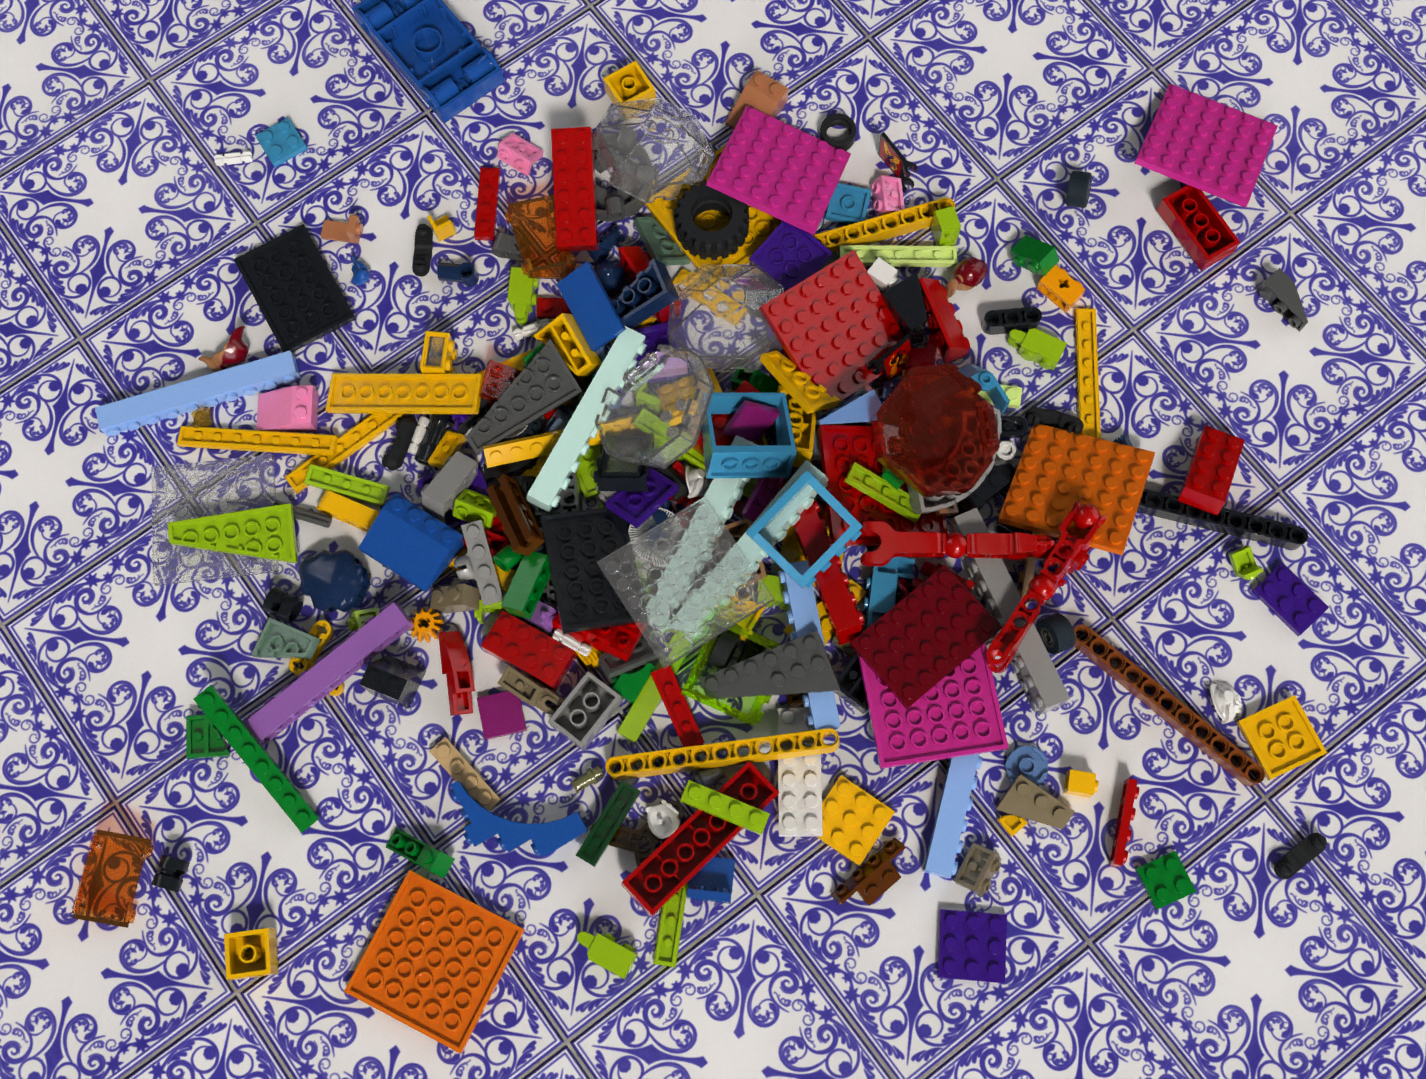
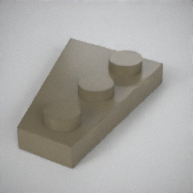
M1019 773L995 808L1005 813L1059 829H1063L1075 813L1072 808L1021 773Z

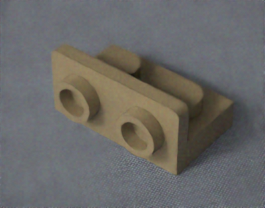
M973 842L953 881L983 897L984 893H987L990 889L994 873H997L1000 869L1001 858L996 852Z

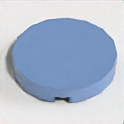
M1018 746L1006 758V775L1013 783L1019 773L1039 785L1048 775V760L1044 753L1034 746Z

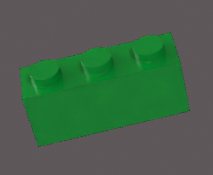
M534 551L529 556L524 555L520 559L519 567L511 579V584L507 593L503 596L501 604L509 614L531 620L551 575L546 554Z

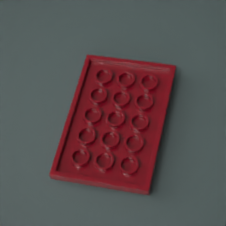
M944 565L856 637L849 645L899 702L908 709L997 634L1002 627L950 569Z

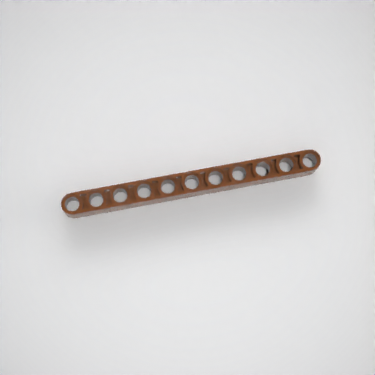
M1081 624L1074 628L1075 644L1073 646L1228 773L1243 785L1249 787L1259 784L1264 780L1265 772L1260 765L1086 625ZM1076 632L1083 633L1085 640L1078 639ZM1094 645L1101 648V654L1093 651ZM1110 659L1118 662V668L1110 665ZM1127 673H1132L1135 676L1134 682L1128 680ZM1144 686L1152 690L1151 696L1144 692ZM1161 700H1165L1169 704L1168 710L1161 706ZM1179 714L1185 716L1186 724L1179 721ZM1196 728L1203 731V738L1196 735ZM1214 742L1220 745V752H1217L1213 748ZM1231 756L1238 760V766H1234L1231 763ZM1249 770L1255 773V781L1249 778Z

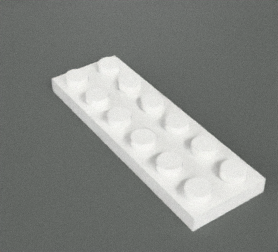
M778 708V735L811 731V728L808 729L806 723V716H808L807 708ZM811 739L803 742V746L808 748L814 744V741ZM785 742L781 748L789 750L792 747V743ZM821 754L779 759V837L823 836Z

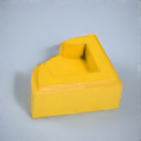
M1005 815L997 819L1010 837L1028 824L1025 819L1015 815Z

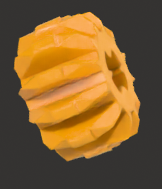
M424 607L421 608L420 614L414 611L413 613L416 617H409L415 624L409 629L412 631L411 636L413 638L417 637L419 642H422L425 638L427 643H430L432 636L434 639H438L436 632H443V629L439 626L444 624V621L439 619L441 617L440 613H434L432 608L426 611ZM424 622L429 624L427 628L423 626Z

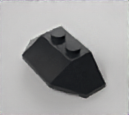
M995 458V463L984 481L969 496L957 503L959 513L950 516L954 518L974 508L979 510L1008 488L1016 472L1012 464L1007 460Z

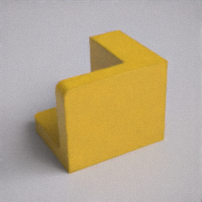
M431 215L427 216L439 242L456 234L453 223L447 215L433 221Z

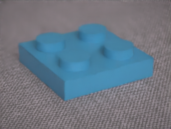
M289 118L255 135L274 167L308 150Z
M838 183L828 205L826 220L849 225L864 221L872 190Z

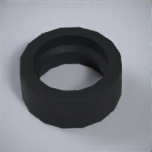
M831 114L821 124L820 139L832 147L846 151L854 144L857 131L856 125L852 118L845 114ZM835 125L843 126L848 129L849 137L841 141L833 140L828 137L827 129Z
M725 628L711 652L709 664L720 670L726 668L736 651L741 635Z

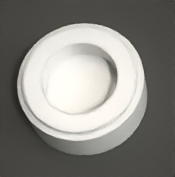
M1001 441L996 457L1011 461L1016 455V447L1010 441Z

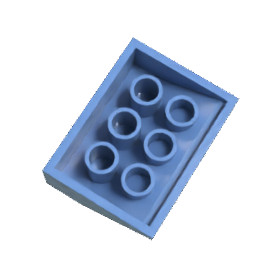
M874 389L866 390L817 417L816 425L855 422L874 423L883 417L882 413L886 410Z

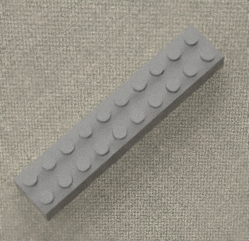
M977 508L955 516L948 531V534L959 532L965 536L967 533H989ZM964 555L960 560H964L967 566L966 573L970 579L973 578L977 596L979 598L982 597L985 603L983 607L1003 628L1021 601L1018 590L1003 560L1000 558H971ZM1022 619L1014 622L1016 627H1023L1026 624ZM1033 623L1019 645L1011 661V666L1014 672L1018 673L1021 678L1020 684L1023 691L1028 692L1031 700H1029L1032 710L1034 712L1037 711L1040 716L1061 707L1070 697Z

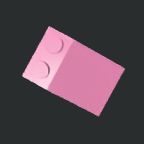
M302 385L258 394L256 430L278 432L317 431L319 393L313 385Z

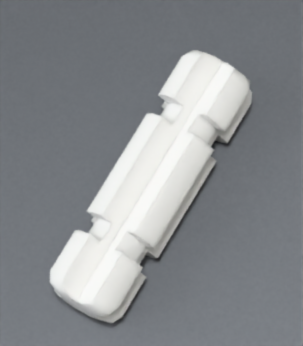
M243 151L242 154L240 152L225 153L224 156L216 154L214 155V161L217 166L225 165V163L227 165L240 164L243 161L249 163L253 161V155L251 151Z
M548 318L540 320L539 323L536 321L522 326V329L516 328L512 330L514 339L518 341L523 339L524 336L527 338L535 335L550 323Z
M423 416L419 418L408 453L416 455L427 431L426 428L429 426L430 419Z
M558 628L553 633V639L558 642L562 641V644L574 651H578L579 654L583 656L590 654L592 650L590 645L577 641L569 634H563L562 630Z

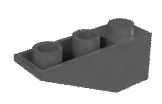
M1279 268L1262 282L1257 291L1264 300H1267L1274 307L1277 313L1285 317L1289 324L1300 332L1308 323L1294 281Z

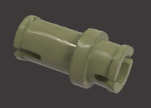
M599 765L592 769L588 768L586 773L570 781L577 793L593 783L597 784L599 779L605 777Z

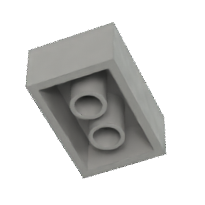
M588 671L549 719L548 723L584 751L621 705L623 699L618 693Z

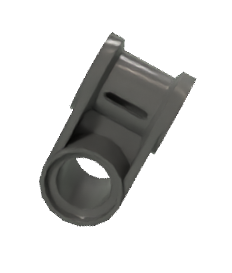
M502 232L497 233L491 250L492 254L518 262L529 260L531 252L526 239Z

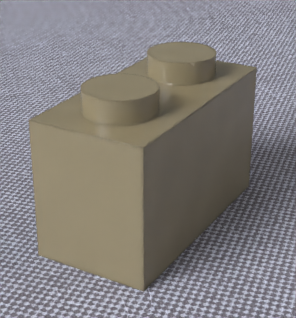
M467 584L434 587L431 592L430 608L446 614L479 610V589Z

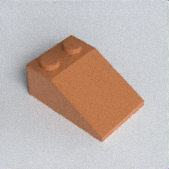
M756 70L745 85L725 125L735 129L746 106L776 118L788 101L789 88Z

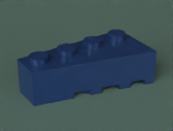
M654 258L649 262V266L644 271L641 270L636 275L635 281L630 286L627 285L617 299L611 301L624 326L630 329L679 299L665 264Z

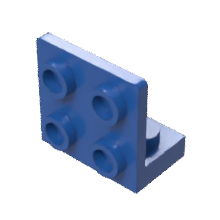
M714 857L689 881L686 898L731 904L735 860Z

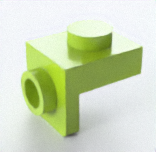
M1246 545L1228 553L1235 576L1251 580L1256 578L1257 574L1263 572L1262 567L1256 565L1250 546Z
M480 599L479 610H474V617L477 618L479 624H484L485 613H501L502 611L506 612V610L501 606L502 601L483 606Z

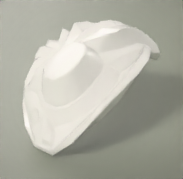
M686 466L685 478L689 491L688 498L705 496L712 480L710 478L706 479V473L702 469H693Z
M1220 682L1211 683L1209 687L1211 699L1216 712L1222 719L1221 724L1231 722L1235 716L1238 719L1241 718V696L1227 684Z
M662 799V804L645 808L649 828L659 839L668 838L680 825L679 812L670 803Z

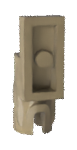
M511 665L507 666L497 683L528 705L536 706L553 716L557 709L553 706H548L547 700L557 706H560L565 700L547 686L532 677H527Z

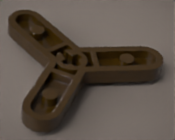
M674 800L667 802L679 812V819L681 821L684 817L682 804ZM647 822L640 830L620 826L608 846L634 852L638 867L656 850L655 846L662 839L657 838L652 833ZM642 837H646L649 845L644 846L643 849H640L638 843L632 842V839L642 840Z

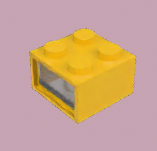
M426 331L420 364L422 374H455L453 362L457 360L458 349L455 348V341L452 340L450 333Z

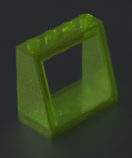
M716 615L681 694L755 726L756 723L760 724L765 713L761 711L764 703L769 704L772 696H757L750 713L746 714L697 692L700 684L699 679L704 675L711 652L724 628L769 649L778 647L781 644Z

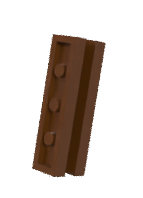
M502 474L498 478L499 487L492 484L486 489L490 497L489 500L497 512V518L503 525V532L508 536L511 549L517 554L529 556L545 542V539L518 481Z

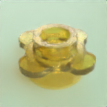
M208 408L203 411H193L191 414L193 417L192 426L194 428L209 427L212 424V418L210 417L212 411Z

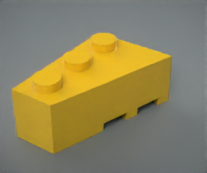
M562 313L534 335L544 345L551 339L567 367L577 376H590L602 364L597 353L591 351L572 314Z

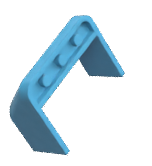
M966 364L910 393L907 401L908 406L924 433L937 444V447L943 435L933 419L942 412L943 406L941 401L975 384L979 390L986 391L995 407L1000 409V414L1005 412L1010 400L991 372L974 364Z

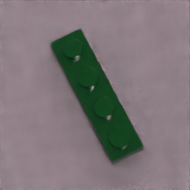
M624 780L621 781L578 850L577 857L593 867L597 865L639 797L640 790Z

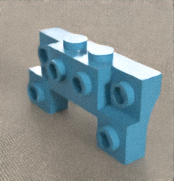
M894 557L883 567L872 566V573L870 577H867L865 589H869L868 597H864L863 609H866L865 630L895 606L897 580L905 579L907 582H912L915 559Z

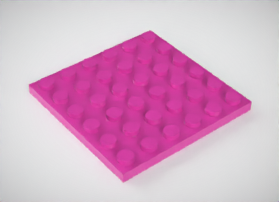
M1169 84L1134 164L1246 208L1278 126L1200 96L1197 93L1182 89L1179 86Z
M746 106L706 186L815 235L851 153L832 147L819 138Z
M986 643L908 709L899 702L858 655L880 769L1007 750L1009 748L993 674L987 665Z

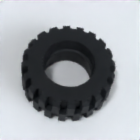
M707 181L701 182L699 186L695 184L690 187V191L686 190L682 194V199L679 198L676 203L674 221L677 239L685 250L689 249L690 254L693 256L700 255V259L706 260L707 257H710L711 260H717V257L720 256L724 259L728 257V253L734 254L738 251V246L742 247L745 243V238H747L749 232L748 205L706 186ZM708 210L723 212L730 219L728 225L718 231L702 230L693 221L700 213Z

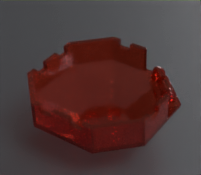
M953 363L911 367L871 418L877 461L924 498L961 494L971 490L992 463L993 455L1000 447L993 405L977 394L982 390L981 385L971 377L967 378L959 372L960 368Z

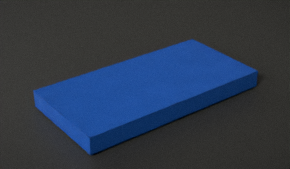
M585 262L556 284L591 351L596 352L626 330L590 262Z

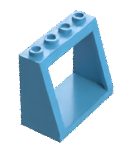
M703 392L700 411L706 479L789 478L797 451L785 393ZM745 400L778 408L780 415L775 420L777 445L716 446L711 414H735Z
M806 471L746 534L801 588L804 586L809 588L817 580L815 575L820 570L824 573L832 565L830 560L835 555L839 557L847 549L844 545L850 539L854 542L862 534L860 529L863 526L809 471ZM809 484L850 527L801 575L760 534Z

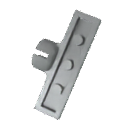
M478 520L461 525L468 551L466 555L457 557L454 560V567L462 569L456 571L458 578L462 581L471 579L477 581L483 606L501 602L504 595L483 521Z

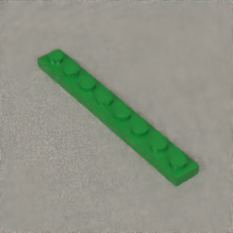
M213 685L207 687L194 698V701L301 833L320 819L318 814Z

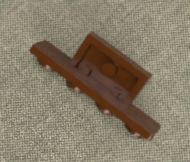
M896 838L885 843L878 853L872 855L844 883L839 884L830 894L831 897L838 904L842 905L857 892L863 901L870 906L901 878L890 861L906 848L905 845Z

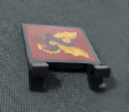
M884 132L881 133L878 155L897 178H901L902 190L906 193L907 187L905 185H910L911 188L914 187L913 180L908 178L911 175L908 169H912L916 173L917 165L907 161Z
M905 335L879 359L868 362L867 370L870 371L872 368H875L873 369L874 375H878L882 370L883 379L872 383V389L875 390L880 387L878 389L879 395H882L884 381L896 378L905 370L907 355L913 348L911 335Z

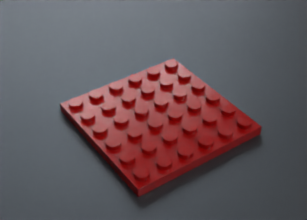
M852 250L759 307L791 362L796 365V370L807 373L811 377L810 381L817 386L821 384L827 389L826 393L829 396H836L840 399V402L882 375V370L878 375L873 374V369L875 368L868 371V362L879 359L905 336L855 250Z
M820 425L818 427L822 471L829 480L826 489L860 524L868 521H884L893 530L898 532H938L948 535L946 516H936V511L924 513L914 523L844 482L854 462L883 478L881 475L885 445L889 439L875 426ZM937 448L920 463L915 472L929 470L939 465ZM905 481L900 486V489L908 493L907 483ZM826 502L829 534L834 544L850 526ZM862 533L854 542L850 539L844 546H880V542L876 537L865 536Z

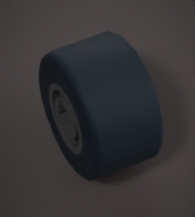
M1072 171L1067 188V206L1086 208L1091 190V173Z
M1055 613L1038 621L1036 629L1049 653L1055 655L1073 647L1075 644L1074 629L1065 616Z

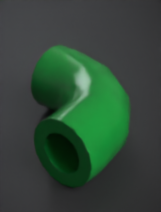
M508 544L493 557V560L501 570L508 572L515 565L519 566L520 559L524 555L515 553L511 549L510 544Z

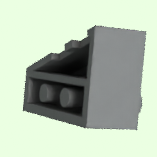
M456 451L453 456H449L441 471L438 470L435 473L431 483L423 487L421 491L422 510L445 524V516L450 509L453 511L455 499L466 488H469L478 474V462L459 451Z

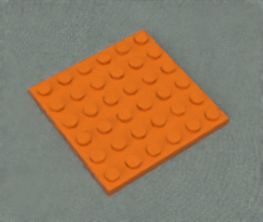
M1042 424L1033 425L1000 512L998 523L1047 534L1060 539L1059 527L1072 510L1074 503L1079 500L1081 505L1092 504L1099 510L1101 515H1106V521L1098 530L1089 547L1123 556L1155 452L1079 433H1068L1067 430ZM1074 520L1067 530L1069 535H1075L1077 539H1084L1090 531L1080 529Z
M409 870L344 992L462 1054L525 929Z

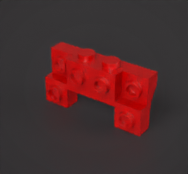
M557 613L552 621L553 629L558 628L562 630L559 613ZM648 619L645 622L566 634L573 636L579 642L589 644L597 650H602L627 662L647 628Z

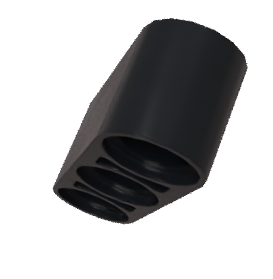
M1036 307L991 310L984 316L982 330L988 335L1007 334L1013 329L1028 332L1029 329H1037L1042 313ZM1027 317H1032L1035 321H1030ZM1007 319H1013L1016 323H1011ZM988 321H994L996 324L991 325Z

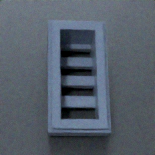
M557 409L543 427L541 434L565 429L571 417Z

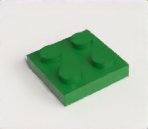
M1176 851L1135 869L1155 910L1197 892Z

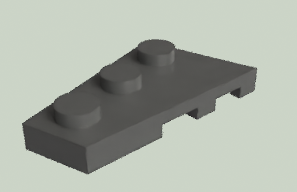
M647 627L627 662L609 653H605L599 658L598 664L607 678L610 679L664 656V649Z

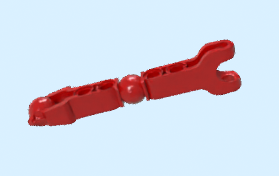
M1079 500L1076 501L1072 510L1060 525V539L1045 561L1044 570L1041 569L1039 575L1034 576L1030 580L1027 594L1022 597L1002 630L987 649V665L992 672L1002 673L1006 670L1019 645L1039 615L1041 605L1044 606L1045 601L1055 594L1058 581L1063 577L1080 550H1087L1098 530L1106 521V515H1101L1094 505L1088 503L1081 505ZM1073 520L1080 529L1090 530L1084 539H1077L1075 535L1068 534L1067 530ZM1066 548L1071 553L1067 556H1063L1059 553V551L1061 549ZM1056 566L1059 568V571L1057 573H1050L1048 568ZM1032 601L1037 606L1034 609H1028L1025 607V604ZM1022 619L1026 624L1023 627H1016L1014 622Z
M868 521L861 524L863 526L861 532L865 536L876 537L880 542V547L876 551L863 553L860 557V563L864 566L883 567L894 557H945V554L955 559L965 555L971 558L1019 560L1034 557L1035 559L1044 560L1048 558L1054 549L1055 541L1049 535L1043 533L1036 535L1020 532L967 533L965 536L959 532H952L948 535L938 532H898L893 530L884 521Z

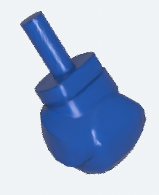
M353 255L350 257L354 264L351 269L353 272L351 282L354 285H364L371 277L370 271L363 262L357 261Z

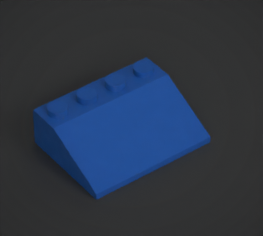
M395 493L382 508L358 548L366 555L426 592L464 548L463 535Z

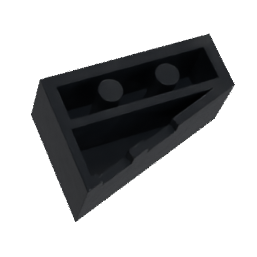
M855 653L837 677L841 691L834 693L864 714L868 710L858 654Z

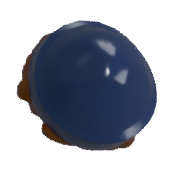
M605 260L595 266L594 270L607 295L618 294L627 286L626 271L619 263Z

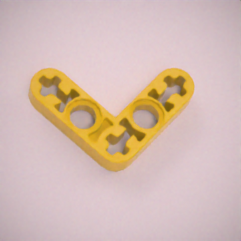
M320 620L313 625L308 634L315 635L322 641L318 644L312 659H309V661L307 659L291 658L289 662L290 671L298 676L303 671L310 670L315 666V661L333 635L334 629L332 625L325 620ZM326 626L327 633H321L319 628ZM297 662H302V665H304L303 669H297L295 664ZM344 682L339 685L337 690L334 689L330 692L329 695L333 697L341 695L345 689Z

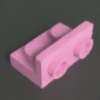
M512 133L499 142L497 158L527 176L530 174L531 166L543 157L544 151Z
M881 175L872 183L871 192L873 194L875 217L905 209L901 178Z

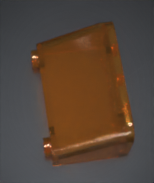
M554 195L509 203L508 212H505L507 224L511 223L523 261L521 263L522 272L528 278L564 279L576 267L574 254H571L570 250L559 252L556 246Z
M99 829L94 830L74 900L71 918L128 928L129 923L133 924L136 910H132V903L143 862L146 860V857L150 858L154 845L150 844L151 839Z

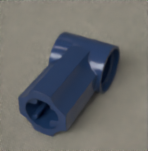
M464 262L461 265L440 263L438 265L439 281L463 283L468 287L476 285L479 281V275L471 263Z

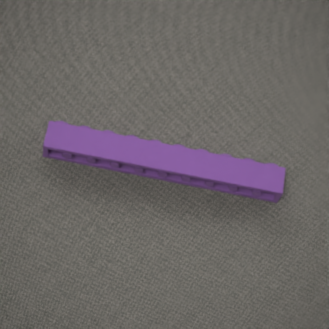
M395 602L385 605L381 609V613L376 617L369 618L364 623L365 626L360 630L350 633L345 642L335 645L331 649L332 652L319 658L314 663L315 666L310 670L300 673L295 682L284 686L279 695L271 697L264 703V707L249 714L244 724L259 743L265 746L413 627L415 624L403 608Z

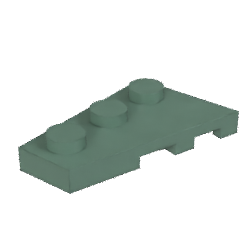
M654 217L635 218L634 225L651 259L654 258L665 264V266L687 265L690 263L688 256L679 250L680 247L676 242L673 243L667 237L666 230Z
M269 617L251 656L256 658L312 659L321 639Z

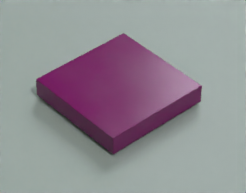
M745 400L724 427L725 435L734 437L738 435L744 439L759 442L780 415L779 409Z
M506 691L477 698L485 740L527 731L521 699L511 692Z

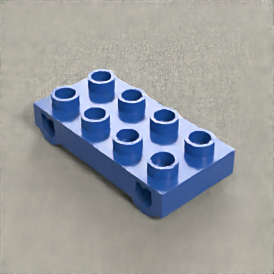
M363 0L352 8L359 25L443 123H446L505 82L502 69L492 54L480 45L442 0Z

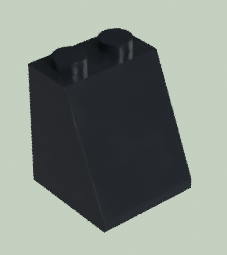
M914 273L885 291L882 299L903 334L911 335L912 343L916 344L923 338L928 319L919 278Z
M387 655L368 665L360 685L372 695L409 709L426 670Z

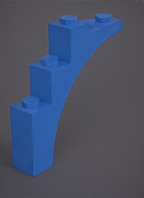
M461 781L451 784V796L455 802L459 801L463 809L460 811L464 819L471 821V824L464 827L466 832L463 835L468 844L473 843L474 847L498 834L499 838L497 841L502 850L507 849L508 852H511L532 839L534 843L531 844L534 853L536 856L541 855L543 858L589 831L578 812L563 819L547 823L528 824L505 819L482 807L468 793Z

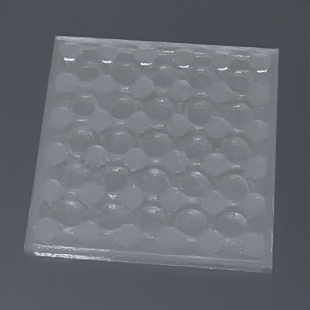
M272 454L151 467L153 584L155 586L279 572L278 561L172 545L169 543L168 536L169 522L274 506L276 502L275 462Z
M706 497L701 498L597 562L664 669L774 601L773 596Z

